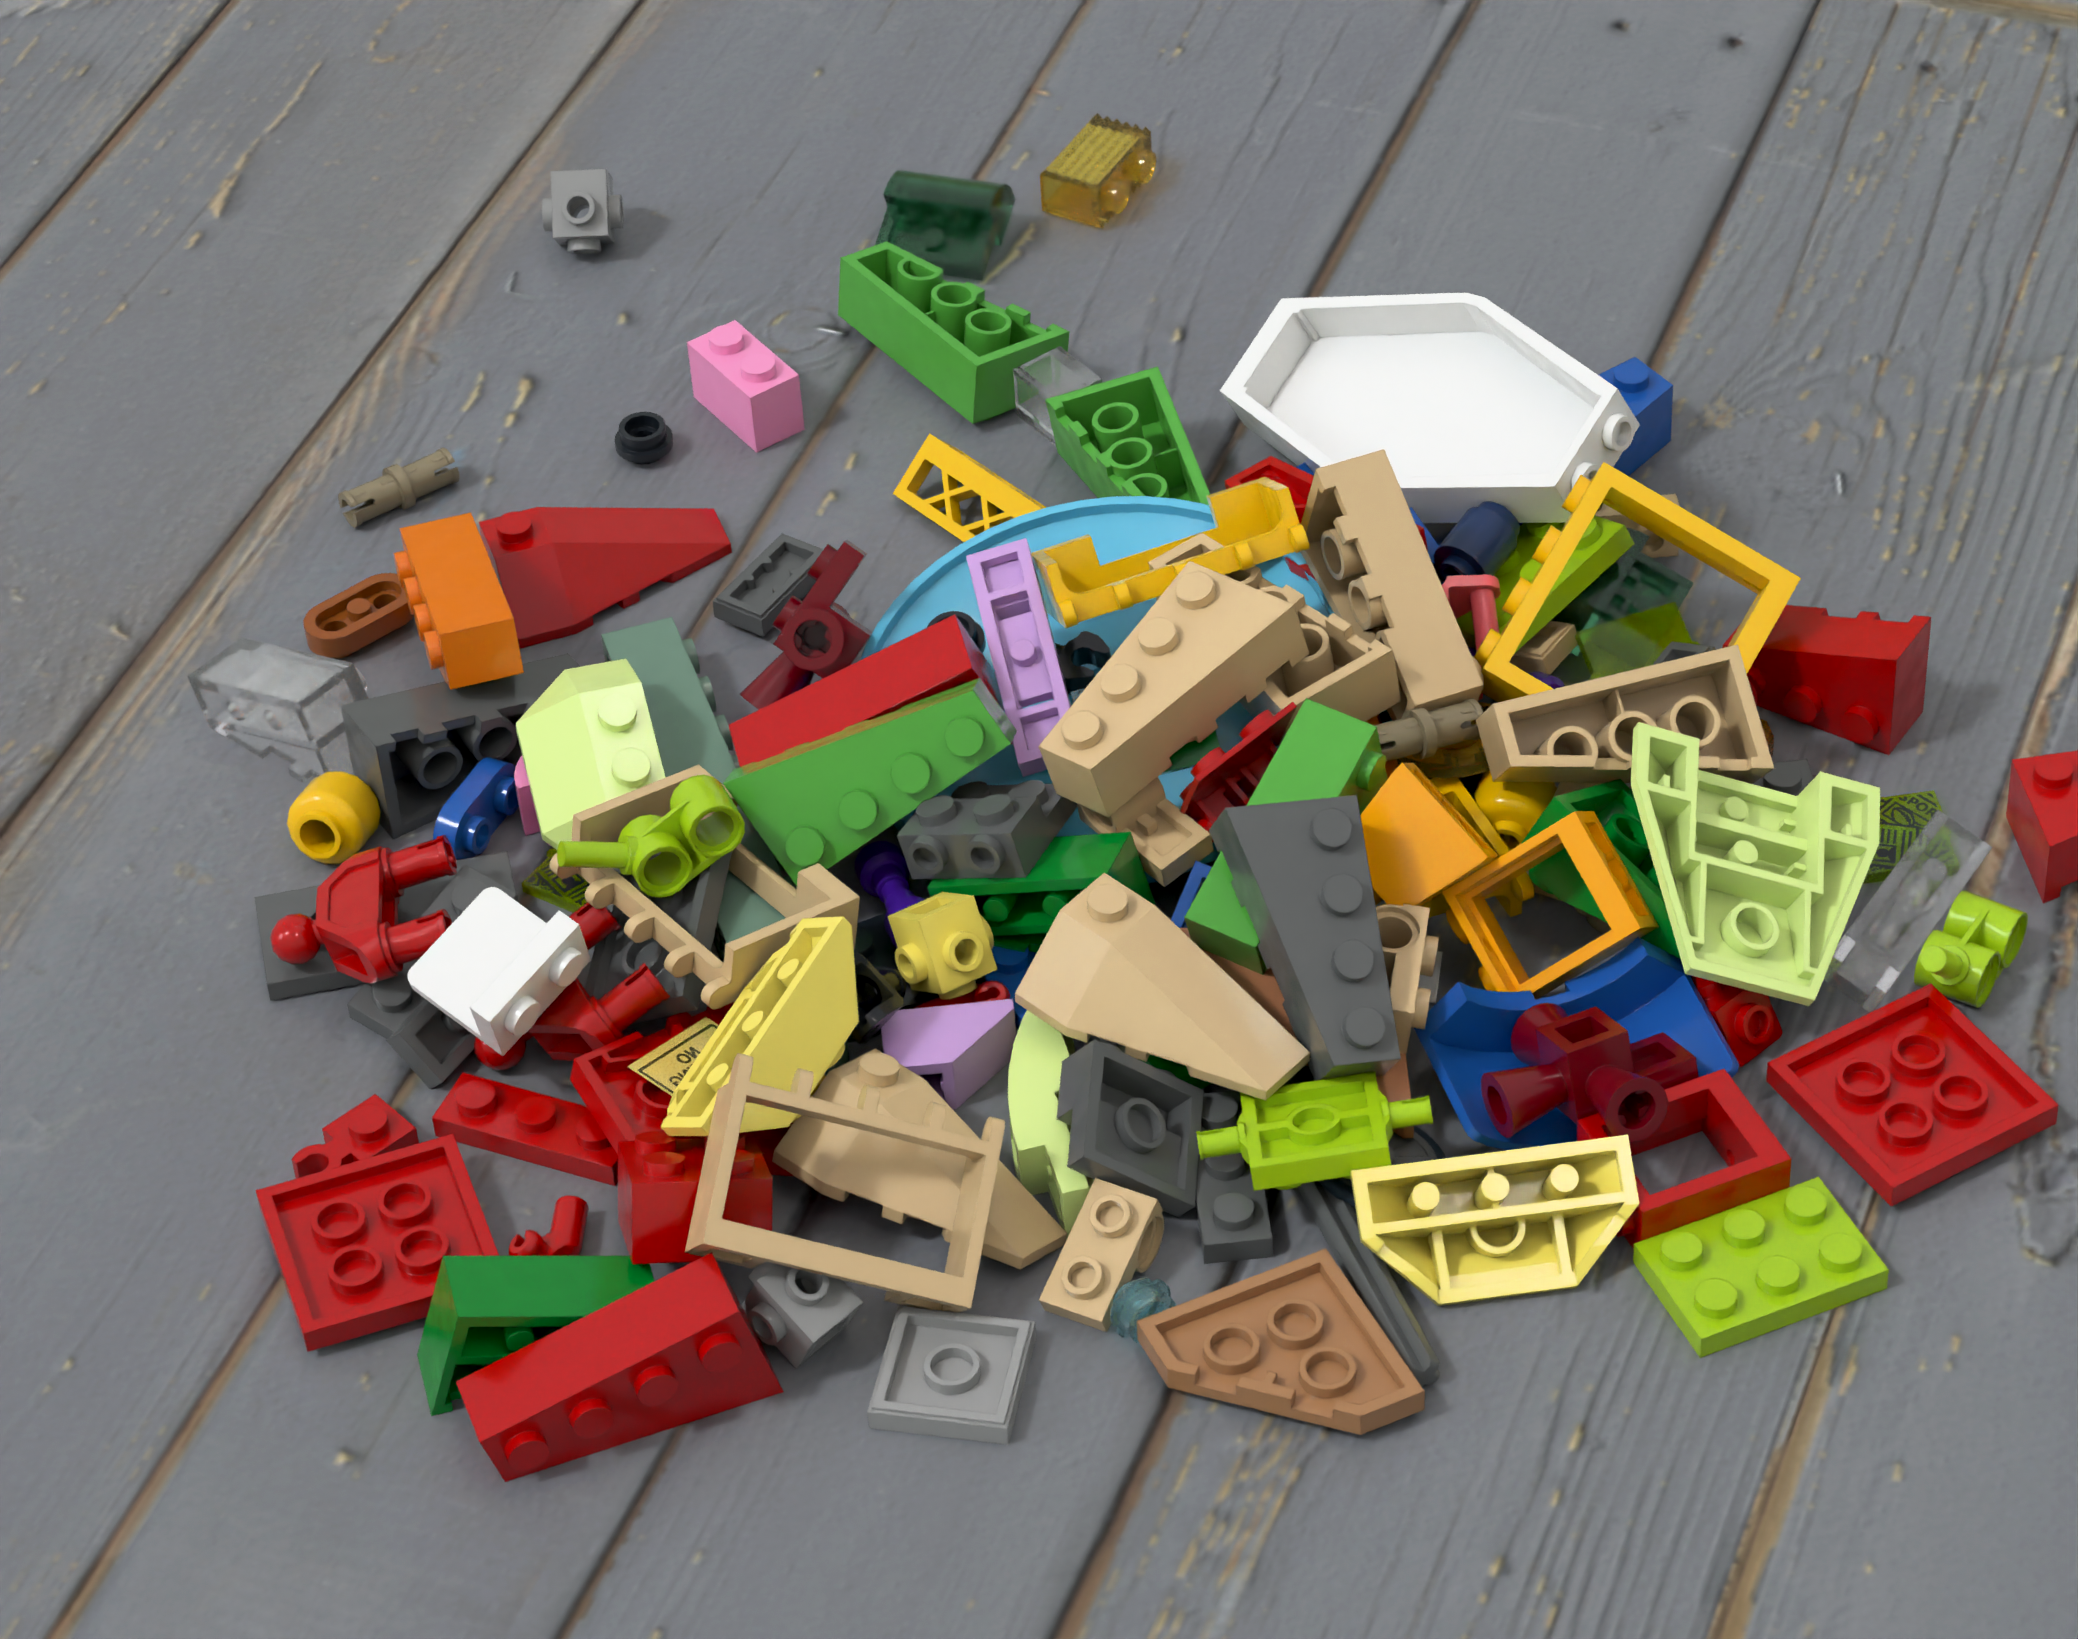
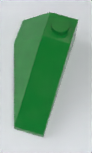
M1621 779L1554 796L1522 843L1574 811H1594L1659 925L1658 928L1644 935L1641 939L1680 958L1632 789ZM1566 848L1529 870V877L1540 889L1607 922Z

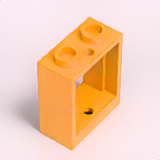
M1594 811L1572 812L1442 892L1450 906V909L1446 910V917L1450 927L1460 941L1464 944H1471L1483 965L1478 968V974L1484 988L1488 991L1497 992L1531 990L1535 999L1541 998L1564 984L1565 981L1576 977L1628 946L1637 937L1641 938L1659 927ZM1566 848L1611 930L1529 979L1484 897Z

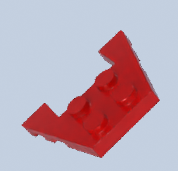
M734 1002L719 1009H711L707 1006L706 1011L692 1017L687 1012L675 1014L667 1018L665 1029L644 1037L636 1031L574 1058L570 1081L617 1155L618 1141H635V1136L639 1133L664 1131L661 1125L667 1116V1108L672 1097L628 1068V1066L704 1018H708L719 1025ZM793 1123L785 1128L744 1132L746 1136H755L771 1175L794 1176L772 1162L775 1148ZM677 1136V1139L704 1138V1136Z

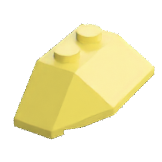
M844 916L802 918L791 931L789 942L773 953L746 985L673 1092L667 1108V1116L661 1125V1128L669 1136L709 1135L717 1091L729 1083L732 1065L738 1053L753 1057L750 1082L786 1091L791 1090L793 1077L798 1068L812 1071L814 1078L811 1093L826 1070L839 1061L845 1051L844 1043L859 1022L852 925ZM745 1102L739 1133L789 1127L792 1122L802 1115Z
M1628 1135L1367 1168L1350 1172L1360 1242L1437 1306L1576 1288L1639 1205Z

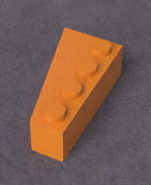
M471 512L400 528L404 551L393 553L400 586L405 590L410 613L415 617L420 640L424 642L431 670L439 668L450 690L524 673L514 617Z

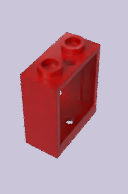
M1725 1069L1665 1089L1668 1108L1661 1126L1648 1138L1630 1143L1631 1155L1634 1156L1703 1131L1728 1165L1724 1169L1651 1195L1635 1175L1639 1205L1616 1234L1617 1237L1624 1236L1633 1250L1634 1243L1790 1187L1791 1157ZM1599 1113L1577 1120V1141L1614 1137Z

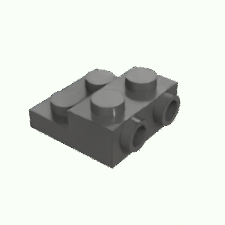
M1029 780L1013 785H987L985 782L975 781L958 786L951 796L939 795L923 801L898 833L897 838L912 879L1026 878L1075 811L1077 803L1056 794L1053 784H1044L1039 780Z
M1094 1039L1062 1061L1057 1119L1071 1125L1067 1167L1092 1179L1097 1178L1156 1198L1163 1211L1177 1217L1183 1215L1195 1207L1199 1159L1196 1131L1201 1132L1204 1090L1177 1078L1170 1071L1157 1069L1131 1057L1114 1045L1101 1043Z

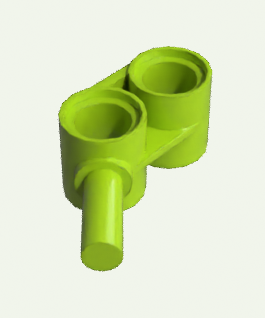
M707 775L692 776L682 781L674 789L670 798V812L663 817L650 814L631 820L622 829L618 842L560 841L557 849V861L560 867L619 868L622 875H633L640 889L647 895L658 898L667 897L681 891L689 881L719 858L733 851L740 844L744 836L745 822L720 781ZM714 812L708 818L701 820L705 815ZM661 852L657 857L650 859L653 855Z
M1966 890L1961 891L1948 912L1943 931L1933 930L1925 941L1916 963L1914 983L1920 987L1931 983L1946 997L1976 1008L1981 1007L1989 997L1995 981L2003 969L2011 965L2021 948L2028 925L2027 913Z

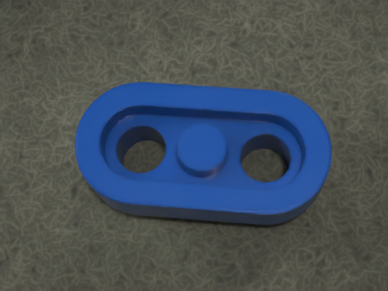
M491 757L483 758L442 807L435 823L433 840L437 839L438 836L445 835L451 844L456 860L472 858L484 852L492 834L507 815L514 814L518 809L519 803L514 780L515 765Z

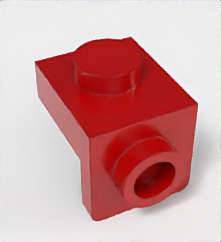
M1691 976L1709 1012L1712 1014L1736 1057L1739 1067L1747 1064L1782 1036V1028L1768 995Z

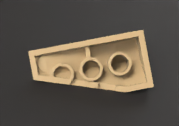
M1103 873L1060 909L1015 992L1016 1003L1065 1036L1088 1043L1091 1035L1125 1046V1054L1147 1062L1150 1054L1185 1065L1189 1075L1263 1100H1267L1310 1061V1052L1159 908L1106 873Z
M876 1048L829 1071L812 1096L813 1098L857 1108L863 1086H872L880 1089L877 1114L921 1125L923 1124L926 1108L930 1102L943 1104L946 1106L943 1130L980 1139L925 1079L901 1065L892 1056L884 1054ZM803 1115L794 1121L775 1148L772 1162L819 1193L844 1202L849 1193L883 1205L881 1214L883 1218L903 1224L908 1216L943 1228L942 1235L944 1240L950 1243L966 1156ZM999 1160L981 1255L1021 1270L1062 1247L1066 1242L1068 1233Z

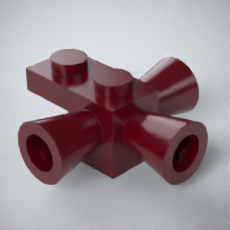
M844 541L838 550L827 544L807 573V575L816 580L803 601L792 595L773 622L772 626L781 631L773 644L783 652L740 693L746 701L758 710L809 686L814 674L825 678L850 666L872 635L870 630L852 619L842 606L834 602L867 555V553L850 541Z
M1541 1003L1532 1006L1518 1018L1511 1034V1046L1515 1056L1521 1062L1530 1066L1484 1073L1481 1078V1092L1487 1113L1493 1125L1506 1138H1510L1555 1108H1558L1576 1124L1577 1120L1599 1113L1613 1136L1628 1135L1629 1143L1648 1138L1661 1126L1668 1108L1665 1089L1699 1078L1696 1057L1664 1032L1630 1044L1628 1030L1596 1006L1568 1016L1566 1011L1556 1004Z

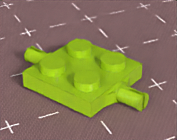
M1373 1071L1283 1085L1267 1100L1240 1092L1242 1112L1237 1120V1126L1201 1132L1196 1131L1201 1160L1242 1153V1158L1250 1165L1254 1191L1270 1188L1287 1190L1296 1188L1303 1183L1341 1177L1351 1179L1350 1172L1352 1170L1390 1166L1391 1159L1388 1143L1393 1135L1392 1129L1423 1124L1431 1125L1433 1124L1429 1095L1388 1102L1387 1098L1378 1090L1376 1073Z

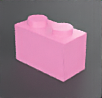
M736 320L718 326L710 332L687 342L694 398L756 453L805 430L799 374Z

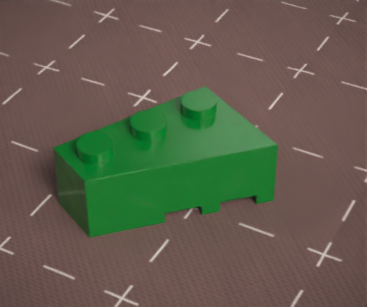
M443 1256L417 1353L431 1416L453 1411L451 1401L462 1398L456 1381L654 1282L650 1264H632L630 1256Z

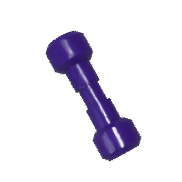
M877 841L865 846L858 853L854 863V871L863 889L868 894L879 897L885 903L887 911L884 918L885 930L893 945L898 948L888 916L925 899L915 896L909 890L908 879L910 871L900 848L888 841Z

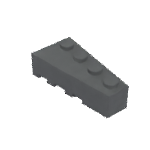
M567 653L523 663L524 673L452 690L449 689L446 681L340 705L353 773L368 784L376 795L381 811L379 823L392 839H396L437 820L444 804L483 758L491 757L511 763L516 767L518 760L522 756L516 732V722L565 669L580 667L578 663Z
M1357 795L1225 808L1210 827L1209 832L1217 851H1222L1233 876L1231 884L1241 908L1246 907L1260 940L1257 946L1267 969H1272L1285 999L1282 1005L1295 1036L1310 1052V1061L1307 1064L1314 1081L1375 1071L1376 1076L1385 1075L1401 1059Z

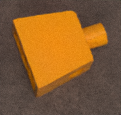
M1401 763L1360 815L1375 906L1384 900L1387 905L1403 906V904L1422 907L1441 895L1446 889L1492 862L1498 856L1414 763Z

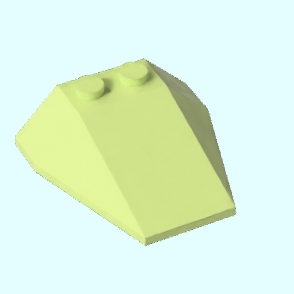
M1638 722L1633 728L1631 788L1685 974L1810 1006L1817 997L1879 846L1880 787L1820 771L1798 796L1698 770L1699 738Z

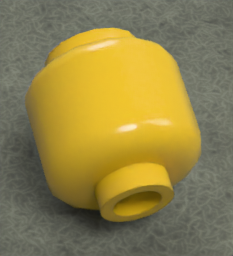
M1487 769L1477 783L1474 800L1507 847L1512 850L1522 843L1549 805L1557 790V786L1554 782H1493L1490 769Z
M331 771L314 778L300 793L289 808L287 826L290 837L297 848L310 859L324 864H340L352 855L357 854L378 828L381 811L378 799L368 784L355 775L343 771Z

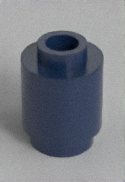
M1491 501L1482 502L1478 507L1468 509L1434 553V562L1443 582H1445L1447 576L1487 574L1495 576L1517 548L1520 525L1516 517L1504 506Z

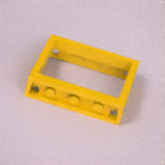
M1603 462L1591 480L1583 475L1579 476L1561 506L1571 513L1561 531L1553 526L1549 527L1532 556V559L1541 563L1539 570L1532 582L1520 577L1502 607L1503 611L1512 615L1501 634L1493 629L1489 630L1474 656L1479 665L1482 666L1481 673L1484 677V689L1481 693L1497 702L1553 689L1509 663L1601 503L1611 507L1757 594L1728 645L1729 647L1738 644L1746 673L1751 668L1801 578Z

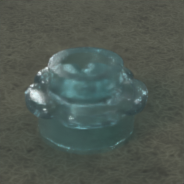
M1147 1277L1124 1284L1116 1293L1110 1310V1321L1113 1326L1117 1327V1333L1123 1338L1130 1336L1135 1342L1139 1343L1136 1321L1176 1306L1171 1298L1169 1286L1163 1280L1155 1279L1151 1281Z

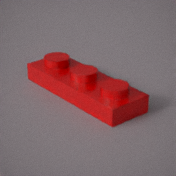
M462 1072L432 1117L434 1132L437 1137L453 1134L458 1143L616 1186L618 1183V1155L587 1106Z

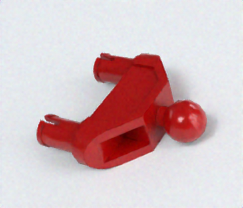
M441 835L437 839L396 852H392L389 847L383 848L379 846L352 855L317 888L316 920L299 913L286 915L277 921L270 937L273 952L284 962L293 965L304 964L315 958L321 945L325 944L337 971L369 984L398 976V972L403 971L404 963L420 959L452 924V920L445 908L436 911V913L398 924V904L400 903V897L404 896L405 888L447 875L457 874V863L448 838L445 835Z
M587 902L568 916L579 924L588 950L613 931H618L622 928L607 906L596 909ZM645 963L640 965L638 970L599 999L594 995L590 997L579 979L576 978L539 1016L535 1024L517 1040L504 1056L477 1037H475L474 1041L475 1053L478 1060L490 1069L507 1070L516 1066L524 1057L527 1046L526 1041L534 1036L553 1060L574 1061V1058L625 1037L622 1032L624 1029L660 1002L666 1001L670 998V995Z

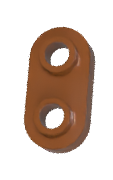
M382 573L368 577L314 606L305 615L303 625L307 645L312 652L319 656L340 659L407 624L414 615L410 613L405 590L400 586L398 575Z

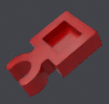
M374 1094L323 1127L325 1144H314L299 1150L293 1156L292 1164L295 1177L300 1178L418 1144L417 1130L415 1126Z

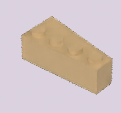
M1201 532L1149 561V568L1151 571L1224 546ZM1256 565L1250 569L1238 570L1225 575L1290 602L1296 608L1309 654L1295 666L1290 667L1285 663L1265 680L1268 688L1249 703L1243 699L1239 700L1253 718L1267 709L1273 715H1276L1291 702H1294L1297 707L1278 746H1280L1306 698L1364 722L1402 701L1394 654L1391 648L1376 639L1370 644L1354 634L1352 624L1334 613L1329 617L1308 606L1304 595L1286 584L1281 588L1263 578L1261 569Z
M1189 561L1038 746L1056 794L1106 817L1111 816L1172 766L1170 756L1186 743L1194 740L1198 743L1202 742L1218 728L1216 719L1240 699L1247 703L1252 701L1268 688L1265 680L1285 663L1290 667L1295 666L1309 654L1295 605Z

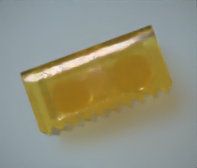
M1098 113L1095 114L1040 174L1042 211L1103 229L1105 222H1109L1110 216L1114 217L1115 213L1119 214L1125 209L1128 199H1130L1131 193H1135L1136 187H1140L1141 183H1148L1154 174L1156 155L1152 152L1151 132L1147 127L1140 129L1137 124L1131 127L1127 121L1121 124L1118 119L1112 121L1108 116L1102 118Z

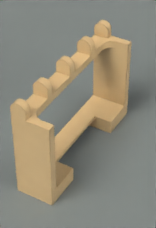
M698 764L573 814L572 841L618 842L622 829L631 820L650 814L663 817L670 812V798L674 789L682 781L692 776L712 775ZM723 785V787H724L725 790L727 791L728 795H729L730 798L732 799L733 803H734L735 806L737 807V802L734 800V798H733L732 795L729 793V791L727 790V788ZM714 812L705 815L701 820L708 818ZM741 843L732 851L728 870L786 918L725 944L724 962H722L613 868L560 867L557 861V853L550 861V870L559 878L565 879L579 874L590 884L585 891L584 897L594 908L601 909L614 904L627 915L629 920L624 926V933L633 942L641 943L653 938L670 952L664 961V968L670 974L680 978L693 972L705 982L706 985L701 992V1000L711 1009H719L735 1002L746 985L771 955L789 942L791 931L802 918L844 916L852 925L853 948L855 949L860 896L819 863L798 872L797 888L795 889Z
M738 1053L732 1065L729 1083L717 1091L685 1253L703 1257L712 1252L718 1261L751 1269L765 1262L779 1264L886 1290L884 1301L909 1307L958 1313L971 1309L1004 1136L1005 1121L988 1117L983 1128L982 1138L977 1139L943 1130L946 1115V1106L943 1104L930 1102L926 1108L922 1125L877 1114L880 1089L872 1086H863L857 1108L810 1097L814 1078L812 1071L798 1068L794 1074L790 1091L750 1082L753 1057ZM745 1102L966 1156L945 1273L722 1219Z

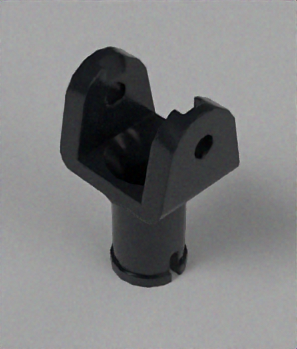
M854 952L859 1022L850 1035L858 1044H866L904 1005L903 998L906 993V983L900 972L894 967L880 966L874 968L862 954Z

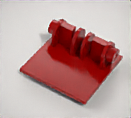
M1291 702L1276 715H1273L1268 709L1257 715L1240 732L1239 736L1242 741L1225 753L1221 747H1217L1206 754L1190 771L1194 779L1180 794V798L1184 802L1179 811L1188 815L1209 832L1210 827L1225 808L1246 806L1278 749L1277 746L1297 707L1294 702Z

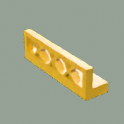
M930 433L893 492L895 496L963 542L1008 520L1047 508L960 449ZM933 465H935L942 471L944 493L923 499L916 493ZM957 480L965 486L958 488ZM980 495L983 520L963 526L959 502ZM945 507L946 514L939 509ZM997 507L1004 512L997 514Z

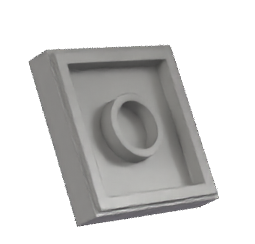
M898 1306L867 1411L869 1428L1009 1445L1036 1342L1035 1321Z

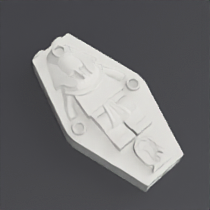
M1470 293L1281 298L1220 390L1247 428L1299 466L1305 462L1314 474L1317 468L1384 449L1408 507L1413 508L1423 523H1458L1468 509L1478 507L1482 502L1486 501L1504 506L1516 517L1519 523H1566L1571 513L1561 506L1579 476L1583 475L1591 480L1603 462L1614 467L1623 451L1631 444L1634 434L1640 426L1618 388L1487 298Z

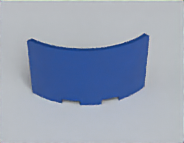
M1639 937L1598 967L1565 981L1566 992L1554 996L1535 999L1531 990L1497 992L1482 990L1457 982L1428 1011L1425 1029L1414 1028L1466 1134L1478 1143L1503 1150L1577 1141V1124L1558 1108H1555L1510 1138H1506L1493 1125L1483 1101L1481 1078L1484 1073L1530 1066L1521 1062L1515 1056L1511 1046V1034L1518 1018L1526 1010L1537 1004H1556L1563 1008L1568 1016L1596 1006L1628 1030L1630 1044L1664 1032L1696 1057L1699 1077L1725 1069L1732 1078L1739 1069L1736 1057L1712 1014L1709 1012L1690 975L1685 974L1681 959Z

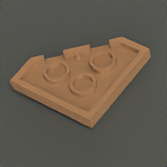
M1326 1248L1136 1321L1137 1340L1167 1387L1358 1435L1365 1434L1425 1410L1424 1389Z

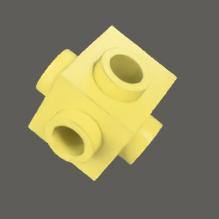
M941 892L888 916L898 947L895 951L896 965L904 980L910 984L911 990L936 993L940 999H952L977 988L976 979L998 970L991 950L994 946V937L989 924L979 913L974 895Z

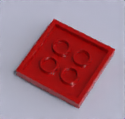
M1931 983L1767 1062L1766 1082L1891 1207L2057 1123L2059 1105Z
M453 1134L256 1190L259 1208L307 1352L427 1317L443 1256H499Z

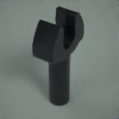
M1088 631L1081 632L1066 645L1055 643L1069 695H1080L1095 677L1093 670L1082 665L1092 664L1102 668L1111 658L1110 648L1102 638Z

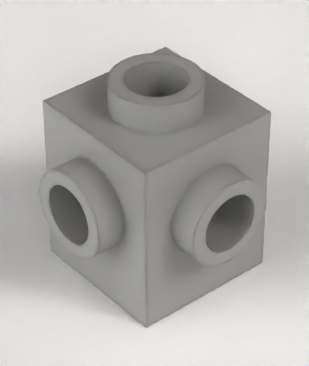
M606 169L550 171L551 198H543L542 201L544 230L553 231V239L560 246H567L568 253L571 254L601 252V244H615L614 229L623 228L624 211L622 196L613 195V178ZM589 208L588 213L584 217L577 218L581 210Z
M765 1262L757 1266L748 1276L754 1285L742 1303V1307L758 1338L768 1345H775L797 1369L847 1328L863 1304V1301L846 1284L845 1280Z

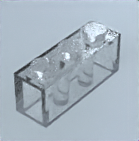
M1937 810L1838 943L1824 980L1868 1012L1874 1011L1993 847L1940 810Z

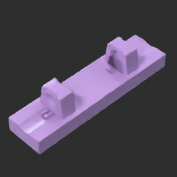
M1024 538L966 556L1005 714L1017 730L1012 742L1023 777L1047 769L1038 746L1071 707L1032 552L1027 539ZM1053 699V700H1051V701H1047V702H1044V703H1041V704H1037V705H1034V706H1030V707H1027V708H1024V709H1023V707H1026V706H1029V705H1033V704L1038 703V702H1043V701H1046V700Z

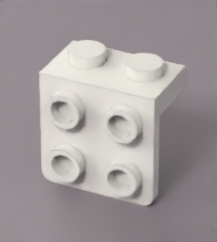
M489 887L476 897L411 967L407 977L411 988L493 1050L504 1056L517 1040L535 1024L539 1016L560 993L578 977L582 969L591 961L579 924L559 910L546 923L499 888Z

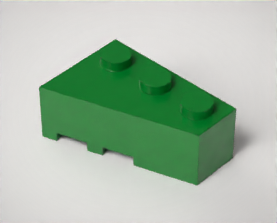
M1131 832L1055 837L1026 878L932 879L927 887L930 897L941 892L974 895L980 915L984 917L991 928L994 946L1025 952L1028 947L1029 951L1037 953L1060 909L1103 873L1111 876L1156 906Z

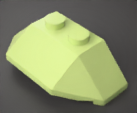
M627 659L565 669L516 722V732L542 840L556 850L560 841H572L573 814L666 778L642 683Z

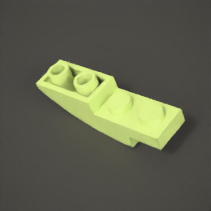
M1027 1010L1021 1020L1013 1043L1008 1070V1107L1014 1169L1017 1179L1032 1195L1049 1192L1060 1226L1068 1233V1238L1094 1182V1179L1067 1167L1071 1125L1057 1119L1062 1061L1075 1053L1074 1040Z

